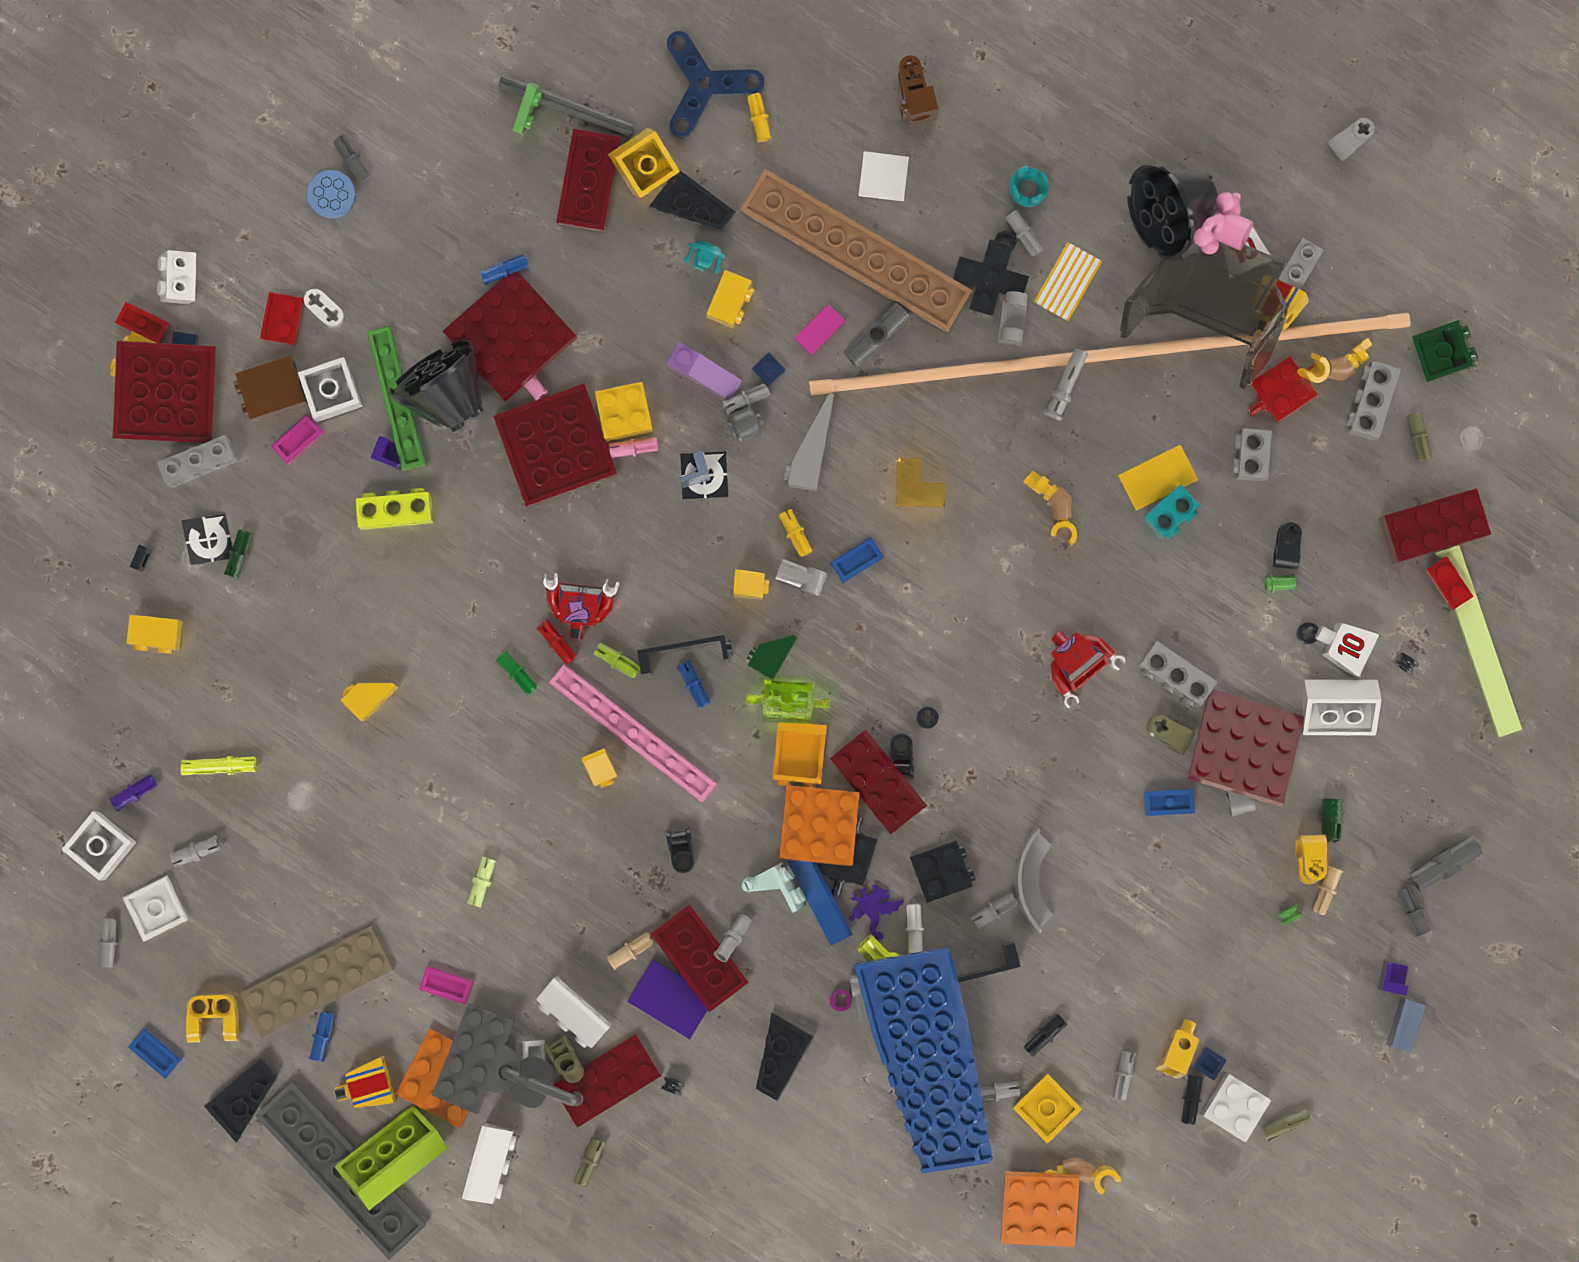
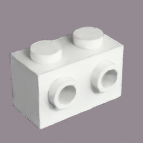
M165 251L158 258V271H161V280L157 284V294L160 295V302L180 304L194 302L196 253Z

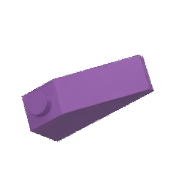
M680 342L667 362L668 368L726 400L736 395L743 380Z

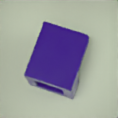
M379 435L371 459L401 471L395 443Z
M1384 961L1378 990L1407 996L1408 986H1405L1408 966Z

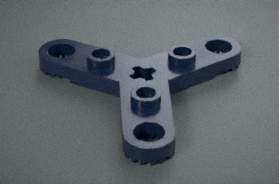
M675 31L669 35L667 48L690 84L670 121V130L677 138H687L692 134L711 97L751 95L761 92L764 88V77L759 71L754 69L711 71L685 32ZM682 38L686 45L683 49L676 50L672 46L673 40ZM749 76L758 78L759 85L756 88H749L745 84ZM705 78L709 79L710 88L700 89L698 81H704ZM686 120L689 124L688 129L684 132L677 131L675 128L677 121Z

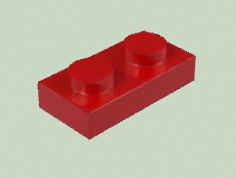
M125 302L115 321L116 325L133 331L155 343L162 342L170 326V323L128 302Z
M1447 556L1425 569L1451 611L1474 597Z

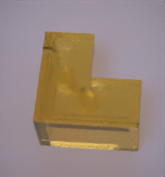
M897 457L895 509L944 510L946 483L921 482L922 458Z

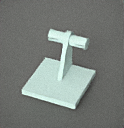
M784 862L755 877H748L743 881L742 889L747 892L781 889L792 912L805 906V895L800 887L796 888L792 880L795 878L788 865L785 866Z

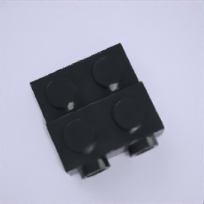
M956 840L910 857L926 903L973 887L972 881L976 880L971 866L966 868L963 860L967 857L963 844L958 845Z

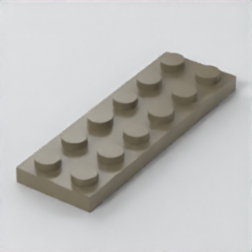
M372 926L245 990L239 995L260 1037H264L394 969Z

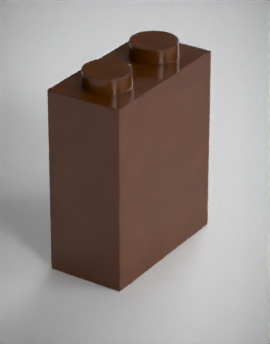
M291 355L235 373L237 381H234V386L237 394H242L244 403L241 404L245 418L249 417L253 423L308 405L295 360Z

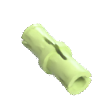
M481 856L476 877L472 879L474 883L467 904L482 908L487 887L491 885L489 881L496 863L495 860Z

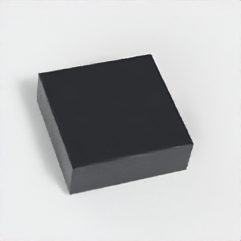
M139 544L129 567L141 572L144 571L152 552L151 549Z

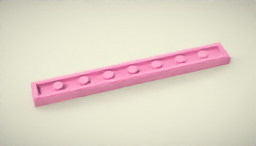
M565 664L561 666L549 683L701 803L716 786V782Z

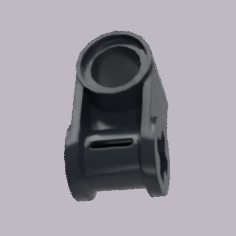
M1288 522L1279 527L1273 555V567L1299 569L1302 530L1298 524ZM1289 527L1291 532L1295 533V536L1291 537L1290 540H1288L1287 535H1284V531L1288 530Z
M896 734L890 741V760L897 768H907V770L899 771L904 777L914 780L912 740L906 734ZM904 737L908 741V747L904 751L896 750L894 745L896 739Z
M690 826L677 831L665 830L673 868L680 874L690 873L695 864ZM686 856L690 859V865L687 869L681 870L677 867L676 863L679 857Z

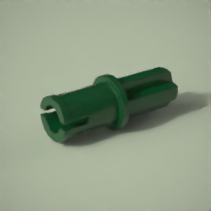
M242 529L238 530L232 551L229 550L228 552L230 557L224 572L225 575L239 579L244 559L248 557L246 552L251 540V532Z

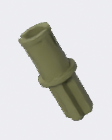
M1419 412L1408 415L1407 419L1412 433L1410 439L1414 441L1418 460L1427 461L1432 459L1428 440L1430 434L1426 432L1423 413Z
M1303 1109L1285 1118L1281 1116L1282 1119L1262 1126L1267 1140L1270 1141L1283 1134H1291L1292 1130L1310 1123L1311 1117L1308 1111Z
M591 1137L584 1157L580 1158L582 1162L574 1178L575 1184L581 1187L588 1185L595 1167L599 1166L597 1162L606 1145L605 1142Z

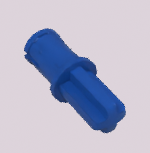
M519 255L504 262L500 260L499 264L480 270V274L485 285H488L501 278H508V275L528 268V262L524 255Z
M688 660L685 664L678 665L676 668L686 684L685 689L689 690L697 707L700 709L709 705L710 699L701 684L702 679L698 678L691 665V661Z
M329 1012L320 1013L316 1033L312 1035L314 1041L309 1059L320 1062L325 1061L328 1042L332 1040L330 1033L334 1014Z

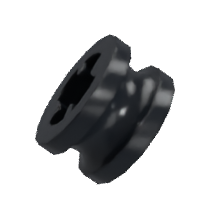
M1007 230L998 233L995 241L1001 242V237L1006 236V239L1009 237L1012 240L1009 245L1013 246V251L1017 242L1014 233Z
M1311 622L1303 623L1297 628L1296 637L1302 644H1312L1317 641L1315 636L1319 628ZM1310 627L1313 629L1311 633H1314V637H1309L1306 640L1303 638L1305 634H1302V629L1306 630Z
M1401 652L1399 655L1400 659L1396 660L1394 664L1407 674L1412 675L1414 673L1413 668H1417L1419 664L1413 658Z
M924 707L917 713L916 719L919 726L930 729L938 723L939 716L934 708ZM924 711H930V715L935 718L934 722L930 721V725H926L925 721L921 720V714L925 715Z
M665 1077L666 1083L662 1085L661 1089L681 1096V1088L685 1087V1083Z

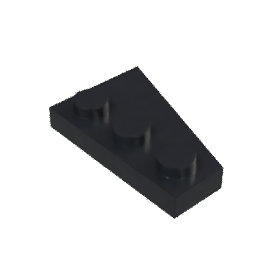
M681 170L669 179L649 205L650 209L719 232L723 231L736 213V211Z
M771 1012L770 1025L766 1036V1045L763 1059L761 1060L756 1089L779 1101L812 1043L814 1036Z
M260 1057L204 1105L207 1111L236 1143L277 1078V1074Z

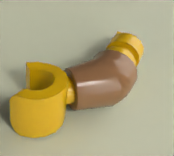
M1366 338L1351 350V354L1348 353L1344 357L1340 356L1337 359H1326L1312 352L1311 358L1315 360L1314 367L1310 371L1301 368L1297 372L1300 376L1315 383H1320L1326 378L1344 381L1356 373L1355 370L1359 367V363L1363 364L1369 359L1366 351L1371 348L1372 343L1369 338Z
M1032 471L1023 482L1038 494H1044L1043 498L1048 501L1047 505L1051 508L1053 519L1057 520V524L1051 530V536H1057L1060 528L1067 527L1072 532V537L1068 542L1070 546L1074 545L1078 539V532L1075 526L1069 522V519L1072 518L1071 496L1062 486L1059 488L1055 484L1051 485L1048 478L1045 476L1041 477L1035 471Z
M1080 1158L1063 1160V1164L1056 1166V1170L1049 1169L1044 1172L1079 1175V1182L1089 1184L1092 1181L1096 1190L1102 1195L1105 1191L1104 1187L1100 1185L1102 1177L1110 1175L1114 1177L1115 1182H1121L1118 1172L1112 1166L1103 1165L1095 1170V1166Z

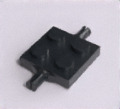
M857 815L858 824L856 825L853 866L819 863L818 867L821 873L835 880L831 892L832 895L836 894V896L841 897L844 883H855L861 886L865 884L878 839L868 837L860 832L864 817Z

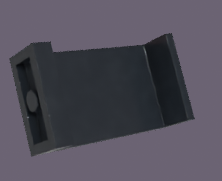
M720 635L637 650L641 675L643 677L653 676L649 656L721 644L724 663L729 662L728 656H733L731 641L725 640V636Z
M1015 943L1002 944L1006 964L957 976L958 983L1021 967Z

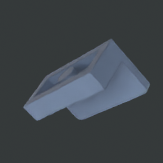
M702 450L693 453L698 472L679 477L683 488L711 480Z
M1400 998L1386 1045L1412 1052L1426 1005Z

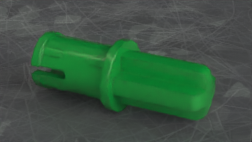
M505 651L496 659V662L510 676L509 680L513 679L526 695H530L536 690L537 685L523 670L524 666L520 667L508 651Z

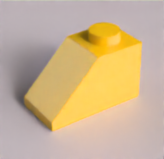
M735 569L734 598L763 600V594H768L769 580L765 579V573Z
M357 683L355 686L351 684L343 691L342 695L344 697L340 701L360 721L365 722L398 687L393 683Z
M601 749L581 758L594 786L600 785L602 789L615 783L613 779L618 776L606 749Z

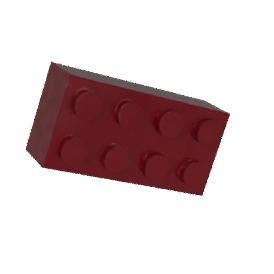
M1477 488L1390 513L1379 518L1393 564L1491 535Z

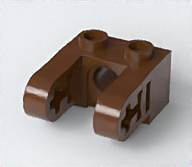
M912 55L905 56L900 62L898 82L902 96L900 101L902 120L907 119L908 126L936 120L938 105L933 85L927 87L920 60ZM910 74H914L912 80H910Z

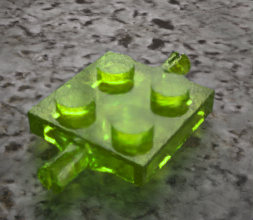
M765 680L764 690L761 695L747 694L746 705H761L763 710L762 722L811 724L812 713L815 707L829 708L830 698H815L813 683Z

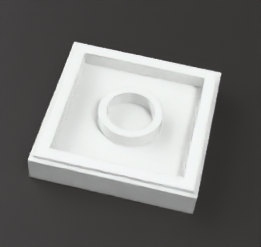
M168 876L122 897L143 942L189 920Z

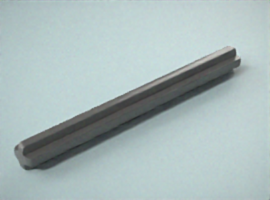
M506 75L501 76L498 84L499 88L524 97L528 85ZM542 89L539 91L542 93L540 104L626 137H631L635 127L629 122Z

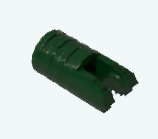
M1322 799V835H1326L1327 843H1337L1342 837L1343 799Z

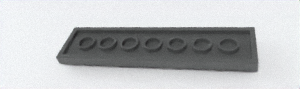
M293 1081L256 1115L257 1119L389 1260L426 1226L395 1191L372 1209L368 1210L334 1167L356 1149Z

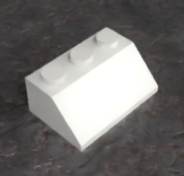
M1304 680L1302 694L1303 735H1376L1382 700L1378 680Z
M558 977L553 978L536 999L539 1002L537 1007L548 1016L552 1013L558 1019L556 1024L566 1032L570 1029L577 1035L574 1039L584 1048L587 1046L592 1048L612 1026L610 1022Z
M489 1122L482 1125L462 1199L493 1204L496 1198L500 1199L504 1187L503 1184H500L502 1174L507 1175L511 1162L506 1160L509 1150H514L517 1137L513 1136L514 1129Z

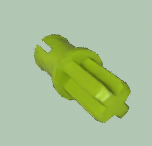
M600 642L597 646L598 650H595L594 655L611 664V668H617L632 678L639 674L640 666L623 656L622 651L619 653L604 644V642Z

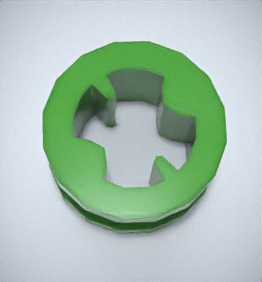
M1297 904L1277 914L1278 917H1282L1283 921L1281 923L1283 925L1302 916V913L1297 911Z

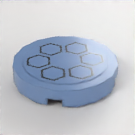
M327 170L313 177L308 185L307 197L314 212L325 218L334 219L342 217L350 211L354 204L356 193L355 187L348 176L340 171Z

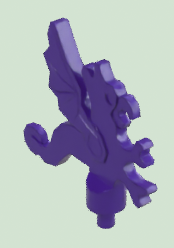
M874 884L872 887L875 888V891H871L870 895H866L865 891L867 888L865 886L863 889H860L862 898H858L853 893L854 897L851 900L858 901L859 906L852 911L853 914L848 919L852 922L855 918L860 919L866 914L871 919L869 928L871 934L874 935L876 940L880 941L884 936L880 931L876 932L880 918L877 912L882 915L886 913L891 915L893 911H898L899 906L903 904L904 900L883 901L881 904H878L880 900L890 897L886 895L889 890H883Z

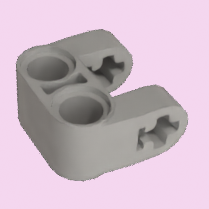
M1012 291L1006 292L1002 302L997 343L1022 345L1028 294Z

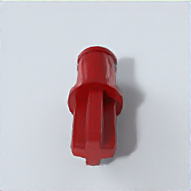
M548 619L542 622V626L539 625L536 630L549 643L548 647L550 649L553 648L565 664L574 661L577 656L565 642L564 635H560Z

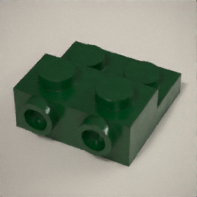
M1459 320L1412 336L1427 382L1476 367L1475 361L1479 360L1475 347L1470 348L1467 340L1471 338L1468 325H1462V322Z

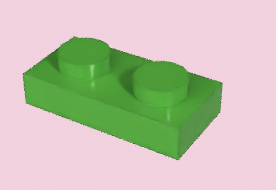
M533 82L527 85L512 131L522 134L527 129H531L535 116L532 115L534 106L538 107L542 98V93L539 92L541 85Z

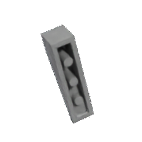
M832 393L828 394L796 452L792 465L786 466L784 480H789L788 487L817 492L834 398Z

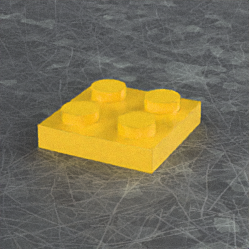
M1048 1074L1039 1080L1012 1107L1047 1144L1082 1110Z

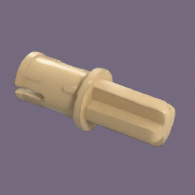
M1328 866L1322 885L1318 886L1320 890L1312 911L1320 915L1326 914L1333 895L1337 894L1335 890L1343 871Z
M644 933L629 944L627 942L624 943L625 946L607 956V959L613 969L616 970L632 958L634 960L637 959L636 956L654 945V940L649 933Z

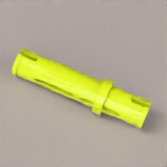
M227 756V758L181 760L182 776L216 773L234 775L237 772H256L257 767L255 756L241 758Z

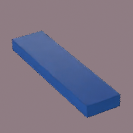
M787 860L830 946L853 935L817 863Z

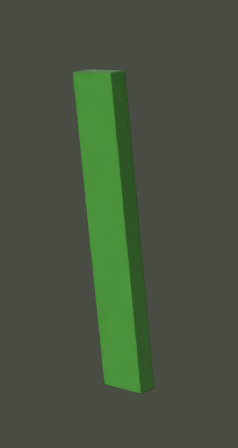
M391 326L367 331L401 470L407 471L426 466L413 412L392 400L388 393L390 388L394 390L398 386L395 381L403 375Z

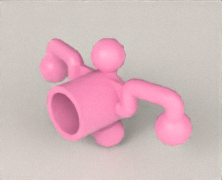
M1224 192L1219 194L1216 199L1217 212L1214 216L1206 219L1202 228H1199L1194 233L1195 244L1205 254L1217 252L1219 242L1237 250H1241L1244 247L1252 230L1253 221L1240 216L1241 207L1239 203L1241 195L1239 193L1231 194Z

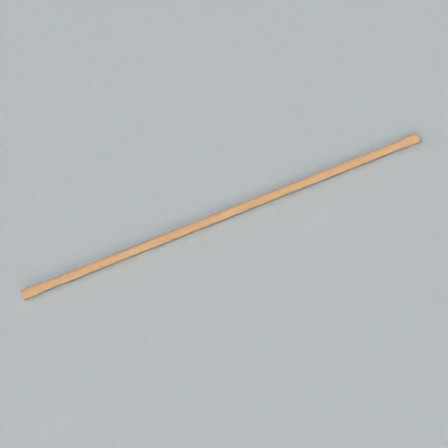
M1400 313L1384 317L1289 327L1286 330L1271 329L1268 336H1263L1254 331L1085 351L1088 355L1084 363L1377 329L1410 327L1409 313ZM1073 352L836 380L809 381L810 395L1064 366L1068 364Z

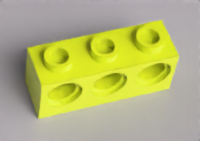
M424 488L410 489L408 494H400V491H387L386 496L377 497L376 493L361 494L362 498H356L358 528L361 530L433 523L431 494L425 492ZM417 500H422L425 503V507L421 512H414L412 509L413 503ZM397 502L400 504V511L395 515L389 514V505ZM375 505L376 513L371 517H366L364 514L366 506Z

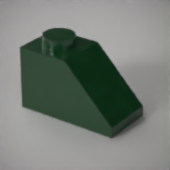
M791 635L759 644L757 649L752 647L746 660L750 661L748 667L773 681L795 644L797 637Z

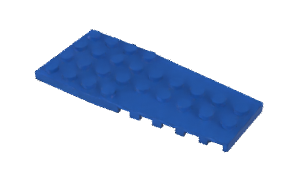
M949 947L857 963L854 967L872 1035L882 1063L887 1067L890 1086L894 1087L898 1098L896 1100L898 1109L902 1110L906 1121L904 1126L906 1131L910 1132L914 1144L912 1146L914 1154L918 1155L922 1166L920 1169L921 1173L990 1163L993 1157L969 1022Z

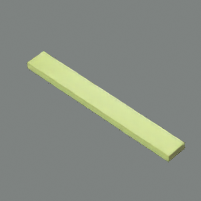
M1460 546L1435 553L1437 562L1447 556L1474 596L1454 609L1496 735L1501 737L1522 730Z

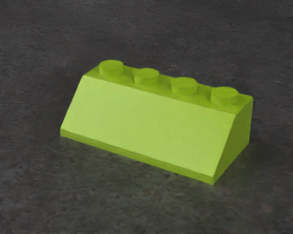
M412 1105L334 1167L359 1200L370 1210L444 1152L447 1146L437 1130Z

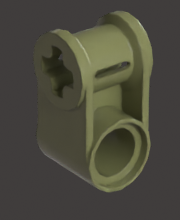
M1164 715L1152 717L1147 723V731L1152 737L1181 755H1184L1196 735L1189 728ZM1162 721L1164 730L1157 732V726L1154 724Z
M565 1033L551 1045L546 1044L543 1046L556 1070L567 1082L575 1083L583 1077L584 1068ZM574 1065L570 1071H566L569 1066Z

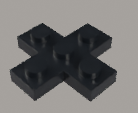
M989 240L983 263L959 256L953 279L976 286L969 310L993 316L999 293L1006 295V292L1010 291L1025 292L1029 276L1006 270L1013 246Z

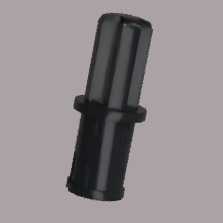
M1056 1014L1043 1028H1038L1039 1032L1024 1045L1025 1051L1030 1056H1035L1049 1042L1052 1043V1039L1068 1024L1064 1022L1060 1015Z
M1188 1075L1185 1096H1182L1184 1105L1181 1122L1184 1124L1194 1125L1196 1123L1199 1102H1202L1200 1093L1204 1077Z

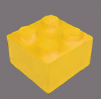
M649 128L608 154L632 194L638 198H642L680 172L657 133Z
M643 382L595 391L606 443L653 433Z

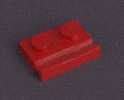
M269 291L260 339L296 346L304 298Z

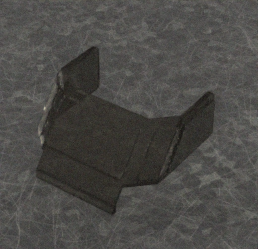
M1219 242V248L1214 254H1205L1198 247L1196 254H1183L1173 259L1164 258L1126 300L1120 326V338L1126 340L1147 315L1173 313L1248 344L1250 349L1246 355L1239 388L1244 390L1248 385L1252 384L1269 362L1286 322L1285 317L1289 306L1278 287H1276L1285 261L1247 245H1244L1241 250H1237Z

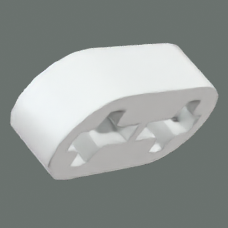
M311 289L306 292L304 296L305 305L326 326L338 328L343 324L345 319L343 311L319 289ZM320 295L319 300L324 306L322 308L317 304L311 306V296L318 297ZM327 309L332 313L337 311L338 321L331 320L328 322L329 316L325 311Z

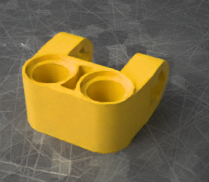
M1326 835L1298 836L1295 840L1298 878L1304 884H1314L1323 879L1327 874ZM1309 868H1311V871H1315L1316 875L1313 872H1309Z
M229 994L199 995L191 998L187 1003L186 1015L188 1043L202 1041V1018L223 1017L224 1041H238L239 1014L235 997ZM222 999H226L230 1003L228 1012H223L219 1008V1003ZM197 1000H202L205 1003L206 1008L203 1013H198L195 1010Z

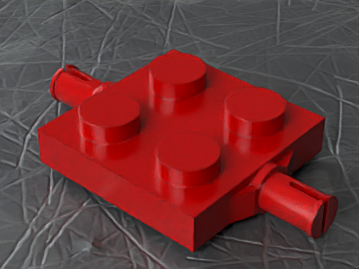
M1291 356L1250 382L1249 385L1256 393L1258 402L1247 408L1251 417L1264 409L1271 414L1276 423H1279L1318 396L1311 386L1310 380L1298 374L1297 370L1301 368L1296 365ZM1315 363L1308 367L1307 370L1310 371L1314 367Z

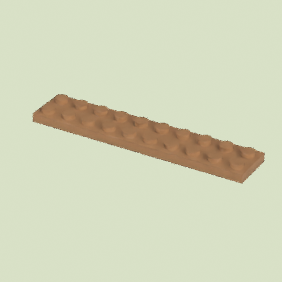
M766 169L762 172L740 209V212L898 303L946 333L949 332L973 291Z

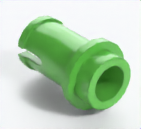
M1269 574V577L1264 578L1265 590L1270 591V593H1274L1277 590H1295L1296 577L1294 574L1284 576Z

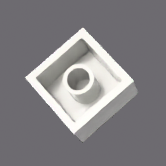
M345 357L298 372L312 417L316 422L363 407L349 363Z
M93 811L62 850L99 881H102L109 877L136 844V841L103 814Z
M1225 1072L1200 1114L1246 1142L1271 1100Z

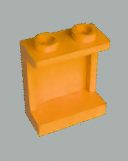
M778 721L772 780H777V785L786 786L792 785V782H800L801 787L816 788V784H821L827 725Z

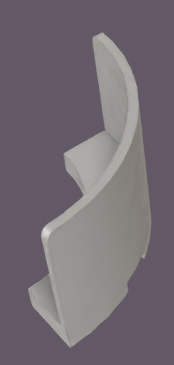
M1039 828L1033 829L1022 844L1014 870V890L1019 908L1028 924L1037 933L1043 931L1041 928L1053 916L1043 901L1039 888L1040 866L1052 845L1040 834L1041 830Z

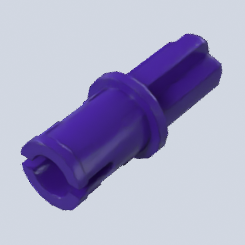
M148 775L133 785L128 784L127 789L109 798L114 809L120 811V809L133 801H140L141 796L158 786L157 781L152 775Z

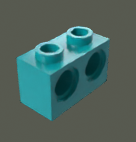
M1180 484L1142 520L1161 540L1166 536L1171 539L1180 531L1178 527L1180 523L1184 520L1189 523L1198 514L1196 509L1200 505ZM1177 500H1184L1187 503L1188 508L1186 512H1180L1176 509L1175 504ZM1160 516H1165L1169 519L1170 526L1168 528H1161L1158 525V518Z

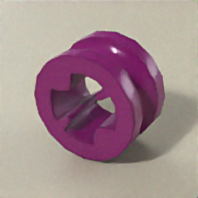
M840 989L831 994L829 1001L834 1010L842 1012L850 1008L852 998L847 991ZM837 994H840V996L842 994L846 995V1006L842 1007L839 1005L837 1007L834 1004L837 1001L835 998Z

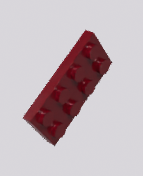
M573 128L557 214V224L604 232L616 169L608 154L620 147V136Z
M866 729L830 758L854 790L859 792V796L890 835L927 806Z
M690 904L650 934L709 1013L749 983L730 957L727 962H722L715 957L714 952L720 944Z
M637 1034L584 1065V1075L578 1082L569 1083L563 1078L552 1086L569 1093L577 1091L583 1095V1102L579 1106H570L562 1102L578 1128L661 1077V1074Z

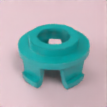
M1028 166L1019 168L1009 183V193L1012 199L1023 207L1039 205L1048 194V177L1044 171L1041 172L1035 168ZM1025 180L1035 182L1037 185L1036 194L1031 197L1022 195L1020 192L1021 183Z
M696 240L695 243H688L687 248H689L687 257H684L683 262H689L693 252H696L693 268L704 271L705 268L710 267L713 259H716L713 272L714 274H719L721 260H725L726 255L721 253V248Z

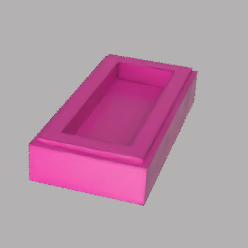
M828 304L794 339L812 356L846 321Z
M306 414L271 447L289 465L324 432Z
M426 966L419 990L466 1005L474 981Z

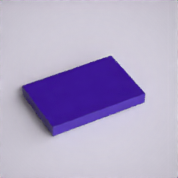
M653 959L627 1001L689 1040L707 1012L706 1008L680 975Z

